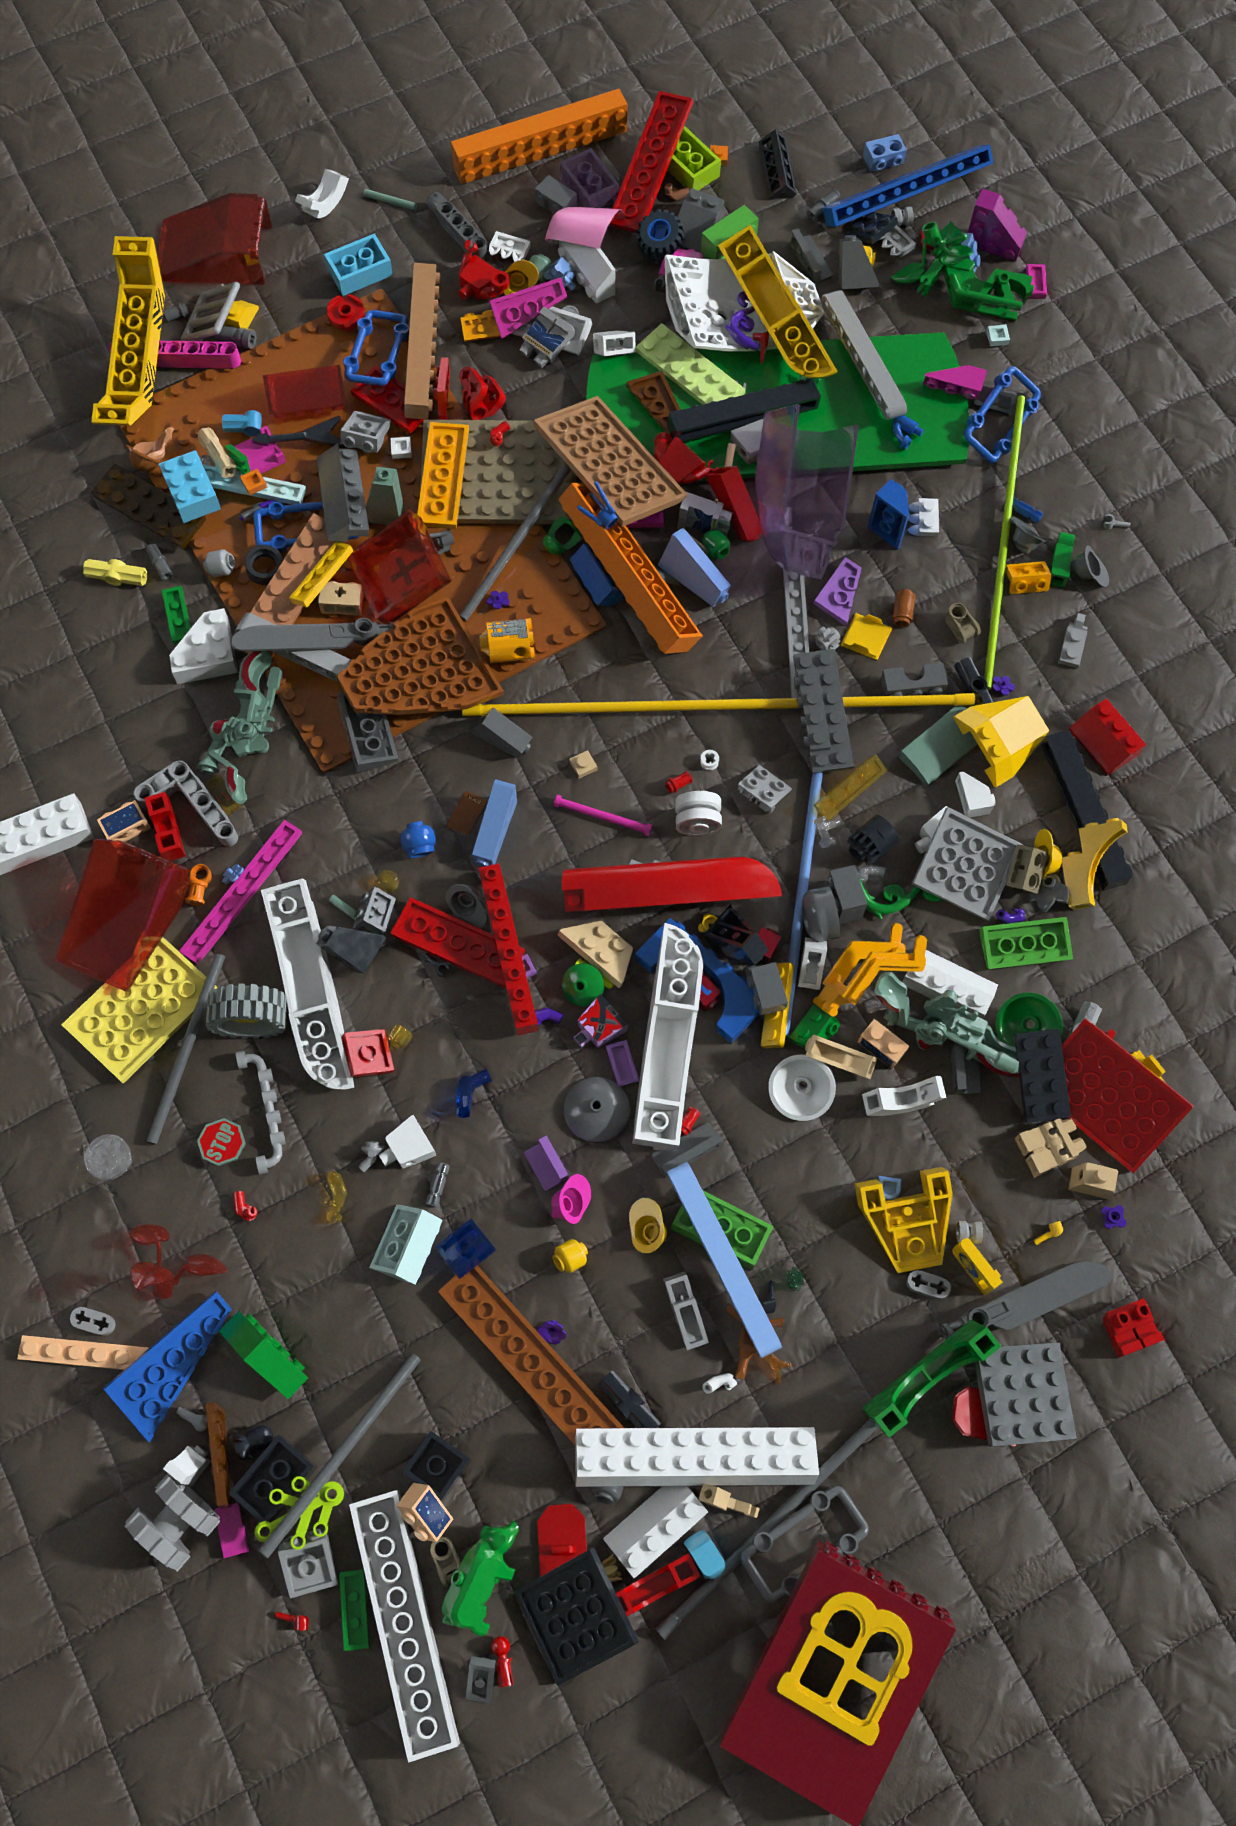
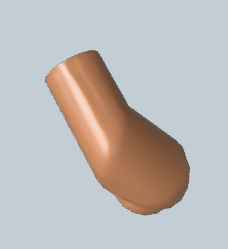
M667 183L664 186L665 195L674 201L686 198L690 191L689 187L678 190L673 187L672 183Z

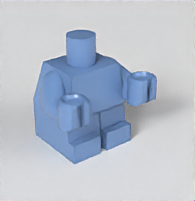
M561 256L551 264L544 277L550 281L561 278L564 287L567 286L571 291L576 287L572 282L575 274L570 264Z

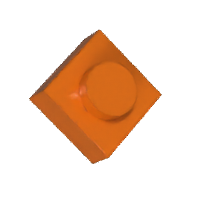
M710 145V150L721 159V165L727 166L728 146Z
M258 469L240 476L249 495L268 488Z

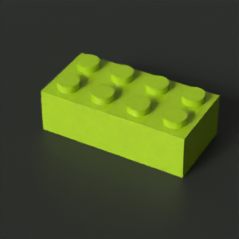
M684 126L667 170L684 187H689V190L693 188L699 191L720 177L721 159Z

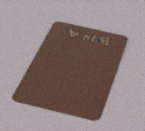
M466 791L449 819L447 827L464 835H469L487 800Z

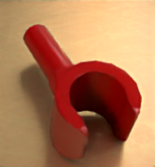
M278 1611L275 1614V1618L294 1622V1631H304L309 1628V1618L305 1615L294 1616Z

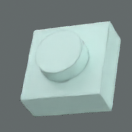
M1007 325L988 326L986 332L990 346L1009 344L1010 338Z

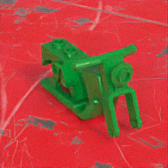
M962 233L954 238L947 249L951 251L952 248L960 245L967 239V234ZM939 243L934 246L933 255L936 256L935 261L921 277L920 284L922 285L917 290V294L924 290L922 297L927 296L929 290L943 272L950 303L954 308L1016 321L1018 312L1010 311V309L1020 311L1022 304L1026 303L1028 296H1032L1034 285H1031L1033 276L997 268L987 281H981L974 273V261L968 258L956 265L945 266L942 264L941 258L946 253ZM1012 292H1015L1017 295H1019L1022 299V302L1014 300L1015 297L1012 294ZM985 303V304H989V305L999 306V308L991 307V306H987V305H982V304Z

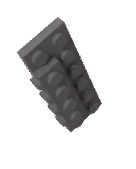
M829 649L794 654L793 660L796 677L793 678L794 688L799 691L797 706L798 709H802L803 716H800L801 729L805 728L806 736H803L804 748H808L812 774L853 769L854 763L835 650Z

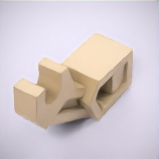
M703 1483L699 1501L722 1510L728 1508L757 1518L760 1508L730 1498L731 1493L719 1487Z

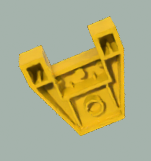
M943 1167L920 1171L924 1193L893 1200H885L883 1185L876 1179L854 1183L858 1206L897 1273L942 1265L952 1200L949 1171Z

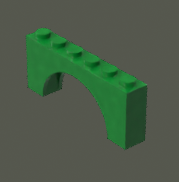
M970 1320L863 1406L862 1409L874 1425L890 1438L908 1423L907 1415L909 1411L932 1386L966 1364L986 1360L1002 1346L986 1326Z

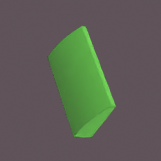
M1067 917L979 928L987 969L1073 959Z
M703 1191L740 1265L753 1270L773 1226ZM682 1205L672 1223L671 1230L703 1245Z

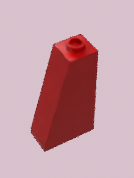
M720 467L705 475L718 501L724 503L723 509L733 512L730 523L740 541H748L750 543L759 539L758 535L764 533V530L738 467Z

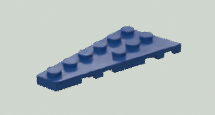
M217 1291L212 1293L103 1388L148 1442L151 1441L157 1427L164 1420L173 1401L177 1399L199 1359L206 1352L210 1341L217 1334L231 1311L229 1305Z

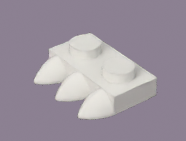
M496 231L489 245V252L491 256L501 253L503 259L511 256L514 262L521 259L525 260L531 243L528 240Z
M919 498L917 502L909 504V510L915 512V514L910 515L908 520L916 525L911 526L907 531L915 536L938 537V499Z

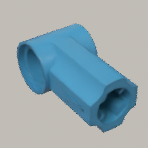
M249 410L246 411L245 415H222V428L224 432H244L251 437L261 434L262 414L258 411Z

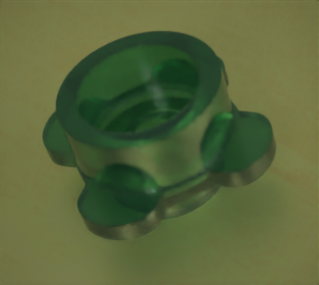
M792 1267V1270L786 1272L789 1289L801 1291V1285H804L803 1274L801 1271H798V1268Z

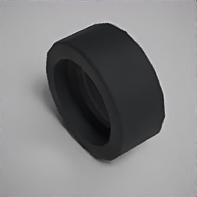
M269 545L253 547L245 557L248 577L256 584L268 585L283 562L280 552ZM260 557H270L275 560L276 568L270 573L262 574L256 572L252 564Z

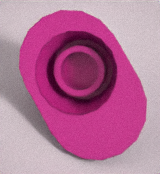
M572 1175L566 1181L563 1188L553 1195L551 1201L553 1209L551 1216L553 1218L566 1220L571 1224L580 1221L591 1200L590 1184L583 1175Z

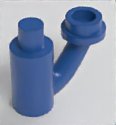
M905 415L894 418L892 429L900 443L899 448L906 450L912 439L908 435L904 437L901 430L911 436L916 434L921 437L924 430L918 427L919 423Z

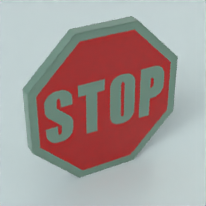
M225 1118L206 1124L197 1140L202 1158L217 1166L237 1160L246 1144L241 1126Z

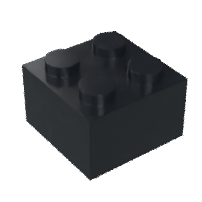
M430 1431L402 1472L418 1484L429 1485L441 1501H444L471 1462V1459Z

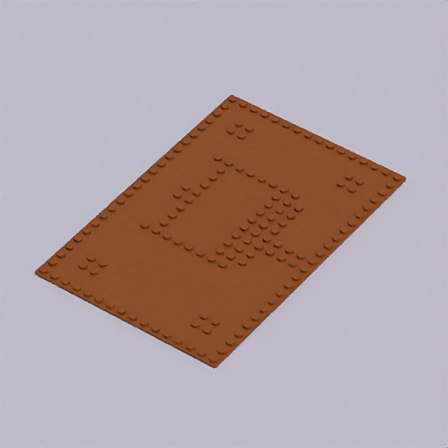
M383 289L359 298L363 303L365 314L369 310L399 313ZM348 310V311H346V312H345V311H342V312H343V314H347V313H349L350 310ZM325 314L241 353V364L236 368H209L153 394L152 405L131 426H119L132 447L141 442H154L160 437L164 429L173 427L175 430L172 433V439L165 447V455L161 459V463L196 450L202 464L215 467V463L209 453L197 439L198 432L202 428H211L224 450L226 445L236 446L254 438L246 435L244 432H224L222 428V415L224 414L245 415L246 411L249 410L258 411L262 414L261 428L267 426L271 435L303 432L326 420L340 416V422L330 432L339 439H341L340 430L354 411L379 417L383 416L352 396L351 389L357 383L350 382L344 377L343 360L351 355L359 332L358 327H355L351 332H345L343 329L334 327L329 322L328 315ZM379 318L371 319L373 330L371 334L365 336L358 356L359 369L355 373L356 375L365 376L375 365L381 369V364L388 361L396 338L394 326L401 323L400 321ZM409 336L407 340L402 341L395 362L397 374L394 378L406 385ZM431 368V370H434V382H430V385H433V397L429 396V399H433L434 410L430 413L428 419L425 420H439L438 401L434 400L437 369ZM449 389L448 410H446L447 420H470ZM424 421L411 434H408L391 422V427L384 436V444L378 453H367L356 447L347 448L357 450L365 504L376 467L397 469L404 505L401 527L368 523V536H360L357 539L348 540L345 544L351 545L353 552L329 580L337 583L354 582L362 585L364 593L362 614L359 616L321 613L318 604L319 592L312 603L302 609L294 624L355 623L359 618H367L377 624L395 623L407 617V613L412 609L445 597L450 599L457 613L460 614L522 524L457 523V529H450L454 539V545H450L451 550L424 564L423 561L442 549V546L438 547L435 539L405 543L404 540L414 536L448 530L447 528L417 526L416 523L420 498ZM410 437L412 458L392 459L391 438ZM304 440L276 443L283 452L286 462L262 473V477L306 486L307 491L302 504L322 501L317 457L333 446ZM159 465L156 469L147 472L156 488L172 496ZM213 488L221 509L204 515L206 521L188 544L203 569V561L208 552L225 549L233 555L235 568L230 575L213 577L209 572L205 571L236 626H238L244 614L252 611L268 586L256 584L246 573L245 557L253 547H256L253 517L246 521L240 520L239 517L241 513L253 508L255 504L269 500ZM280 502V503H282L283 506H285V505H292V504H287V503ZM323 509L285 513L280 520H275L270 515L261 516L263 542L271 541L276 535H282L286 539L298 538L313 513L324 519ZM540 524L532 526L468 621H463L481 652L479 635H482L487 629L486 622L531 618L532 630L529 632L533 631L534 644L530 647H534L535 659L490 663L489 656L481 652L499 683L606 627V622L562 556L554 555L544 547L543 539L547 534ZM288 547L284 553H280L283 560L292 547ZM260 557L252 564L253 569L262 574L270 573L276 568L275 560L270 557ZM400 557L403 558L406 567L415 560L419 563V566L409 572L414 582L409 587L404 576L394 584L391 579L401 571L396 561ZM492 591H498L499 594L505 591L508 593L510 603L508 606L501 605V609H494L493 605L487 604V598L491 597ZM352 641L345 648L329 650L355 660L366 645H359ZM275 653L272 657V665L264 671V674L268 679L272 667H279L282 671L280 687L276 694L321 771L326 773L351 760L352 755L337 703L338 693L343 692L339 683ZM444 711L404 715L386 714L392 737L394 738Z

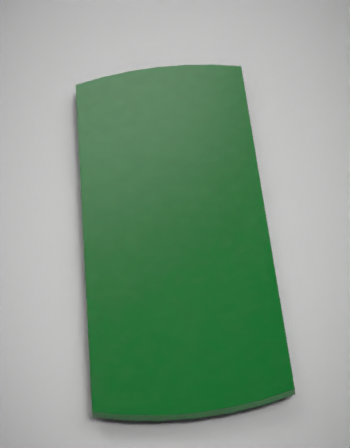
M945 332L869 337L906 402L907 413L905 416L919 423L918 427L924 430L921 437L916 434L911 436L901 430L904 437L908 435L912 439L906 450L899 448L900 443L893 433L892 422L894 418L885 419L841 339L820 340L838 372L831 376L820 378L819 384H816L821 395L818 409L766 421L774 444L773 453L769 456L771 463L768 466L761 467L758 461L747 464L736 450L734 451L732 466L738 467L742 478L966 464L969 443L964 439V431L967 428L966 421L969 417L968 399L960 394H949L945 390L931 389L927 385H923L926 373L960 367ZM694 348L729 377L738 381V384L742 387L746 383L745 394L762 391L766 388L778 387L783 384L795 383L799 381L798 379L801 376L788 366L778 349L766 350L763 364H760V351H720ZM637 352L608 356L593 354L588 374L586 400L598 396L654 457V439L659 433L664 431L626 387V382L660 372V370ZM664 374L681 410L695 405H702ZM732 430L684 441V443L706 463L705 466L710 460H713L714 463L710 466L712 469L724 467ZM705 477V478L701 479L700 481H708V480H707V478Z

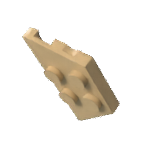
M602 921L568 927L559 931L558 936L592 966L597 968L599 972L618 988L622 986L633 950L631 945Z

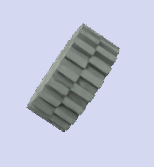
M229 984L227 987L219 986L217 989L213 988L208 992L206 1027L208 1031H212L214 1034L220 1033V1036L224 1037L228 1035L230 1038L242 1037V1039H248V1037H253L254 1039H260V1037L269 1038L271 1035L277 1036L279 1033L284 1032L286 995L282 991L278 992V989H269L268 986L264 985L258 987L256 984H251V986H245V984L234 986Z

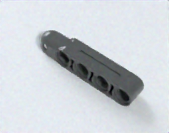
M434 192L430 194L426 202L429 209L439 219L440 225L465 252H467L464 247L465 241H471L469 249L473 247L475 242L478 250L472 253L471 256L477 255L485 261L487 258L485 238L440 193Z

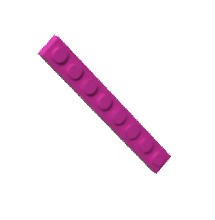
M286 820L280 824L242 874H240L238 879L180 949L179 952L184 957L199 965L299 839L302 831Z

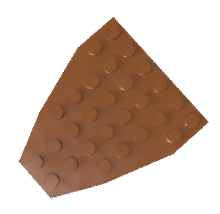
M448 597L409 611L407 617L393 624L395 629H390L387 632L384 631L361 650V654L355 660L353 659L348 664V667L337 675V681L355 713L404 715L465 710L500 697L504 692Z

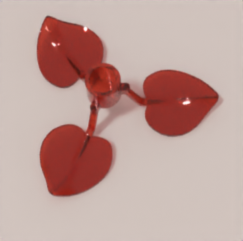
M154 1224L139 1225L130 1230V1238L134 1242L142 1245L155 1243L157 1248V1266L150 1262H140L134 1264L131 1268V1280L136 1291L154 1286L153 1295L157 1298L166 1299L172 1296L173 1285H178L179 1279L186 1269L190 1274L194 1275L227 1273V1268L215 1257L207 1254H196L187 1258V1264H183L176 1277H174L171 1271L161 1267L160 1242L169 1240V1232L165 1228Z

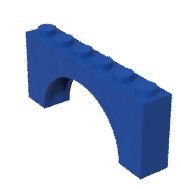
M669 918L665 922L685 931L683 924L677 920L674 921ZM664 924L635 953V961L650 974L657 967ZM686 932L701 952L703 971L716 982L723 996L724 1012L716 1024L715 1031L732 1044L760 1014L759 1009H755L753 1005V989H749L747 979L743 976H737L728 963H722L712 949H706L701 945V941L697 936Z

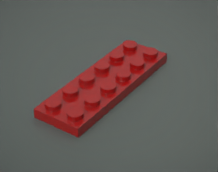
M409 898L390 933L392 937L506 989L493 934L414 898ZM520 947L521 955L523 956L525 949Z

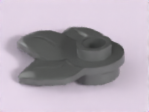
M1056 874L1045 876L1041 879L1038 893L1030 892L1029 902H1037L1038 907L1044 913L1049 910L1055 900L1060 903H1068L1069 900L1068 887L1061 883V879Z

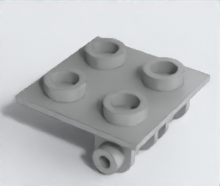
M760 765L738 783L740 794L748 799L750 798L749 801L751 802L756 798L754 804H759V807L766 813H772L775 805L792 790L791 787Z

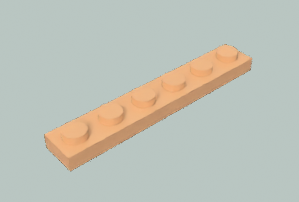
M22 1335L17 1359L125 1370L149 1348Z

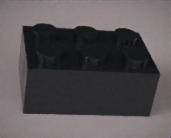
M278 1434L229 1494L260 1522L267 1521L271 1523L287 1505L271 1503L269 1500L270 1492L274 1489H280L284 1494L295 1496L297 1492L291 1486L293 1479L301 1476L307 1481L318 1466L284 1436ZM297 1479L294 1483L296 1489H301L304 1485L301 1479ZM276 1491L272 1494L273 1501L277 1502L281 1499L280 1492Z

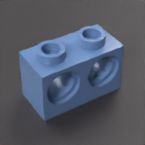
M897 134L865 142L863 157L870 172L904 164L907 150L900 135Z

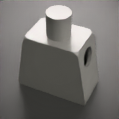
M765 418L731 431L730 443L735 444V450L747 464L758 461L761 467H766L771 463L769 456L773 453L774 444Z

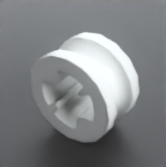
M713 750L704 751L700 760L701 767L707 771L716 769L719 763V755ZM706 757H708V759L712 757L713 763H711V761L710 764L706 763Z

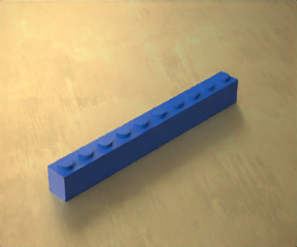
M990 145L975 146L822 207L826 226H839L993 164Z

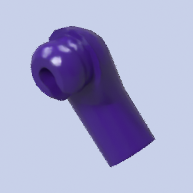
M1017 908L1014 909L1013 914H1009L1003 909L998 910L996 913V917L1005 924L1018 923L1025 920V911L1020 908L1019 910Z
M549 1008L535 1010L538 1026L543 1020H550L560 1024L563 1018V1014Z

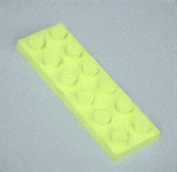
M662 323L636 346V352L662 371L663 374L702 405L745 394V388Z

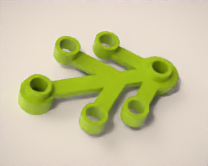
M299 1476L293 1479L291 1486L294 1491L301 1492L305 1491L311 1482ZM297 1479H301L304 1483L301 1489H296L294 1486ZM327 1482L317 1494L318 1496L314 1498L300 1516L296 1533L290 1541L294 1549L300 1550L305 1546V1535L313 1510L322 1505L319 1521L313 1526V1533L318 1537H323L327 1534V1523L332 1507L339 1505L344 1497V1490L339 1483ZM274 1489L269 1494V1500L273 1504L282 1503L293 1507L299 1499L284 1494L280 1489ZM330 1489L336 1491L334 1499H329L327 1496ZM276 1491L281 1493V1499L277 1502L272 1499V1494ZM286 1514L271 1523L267 1521L260 1522L255 1528L257 1540L265 1542ZM319 1524L325 1526V1531L322 1534L316 1532V1527ZM262 1527L269 1528L270 1533L268 1536L262 1537L260 1535ZM296 1537H301L303 1540L302 1545L299 1547L293 1544Z

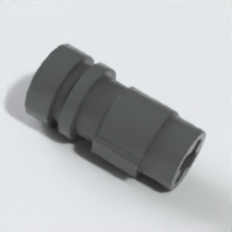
M226 325L222 327L219 334L215 335L216 340L233 342L239 347L249 349L254 348L257 339L255 330L242 327L238 329Z

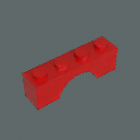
M687 1553L617 1591L616 1594L628 1617L646 1605L701 1576L690 1554Z

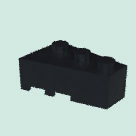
M731 904L703 934L716 952L756 965L769 950L755 930Z

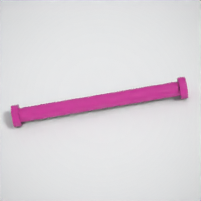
M557 795L554 801V807H564L645 833V836H649L652 829V824L648 823L645 825L563 799L560 795Z

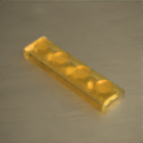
M876 754L871 755L813 806L824 821L831 820L887 771Z

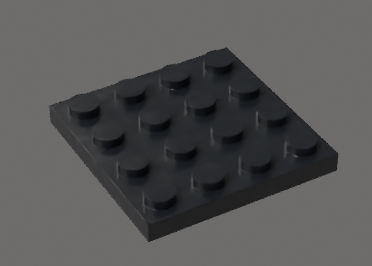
M594 1547L514 1591L557 1686L639 1643Z

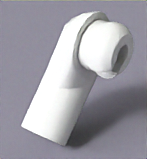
M726 1373L712 1377L702 1387L705 1393L710 1394L722 1385L725 1386L726 1390H731L737 1385V1382L732 1374Z

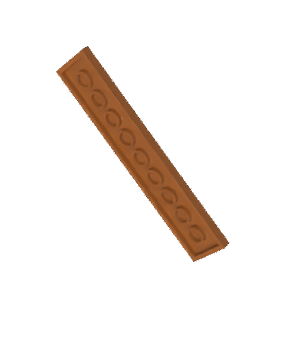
M473 1260L438 1291L574 1445L576 1429L624 1428Z

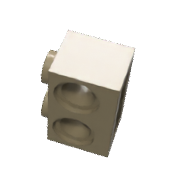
M1017 844L1006 886L1038 893L1048 852Z

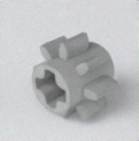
M823 626L817 632L815 642L819 649L835 650L839 646L840 634L835 628L828 627L826 629Z

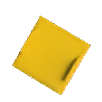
M855 613L840 646L878 660L892 627L883 624L881 619L872 615L863 616Z

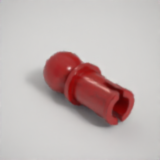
M497 1636L491 1643V1650L497 1656L495 1666L498 1688L514 1685L510 1662L512 1658H507V1653L510 1650L509 1640L504 1636Z

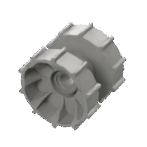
M167 1473L155 1487V1492L166 1504L164 1509L154 1518L149 1512H145L138 1507L126 1520L124 1527L128 1529L134 1539L150 1555H153L165 1564L166 1567L175 1569L178 1572L191 1557L189 1555L190 1551L179 1539L191 1525L197 1531L208 1536L220 1523V1517L194 1490L185 1484H181Z

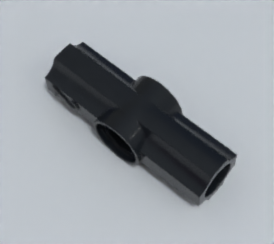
M967 657L955 663L954 668L965 687L963 692L974 693L975 695L974 706L993 703L987 691L988 683L984 677L979 675L972 659Z
M613 1370L598 1383L605 1394L612 1399L614 1406L627 1420L630 1419L637 1428H657L661 1424L644 1405L645 1402L632 1388H629Z

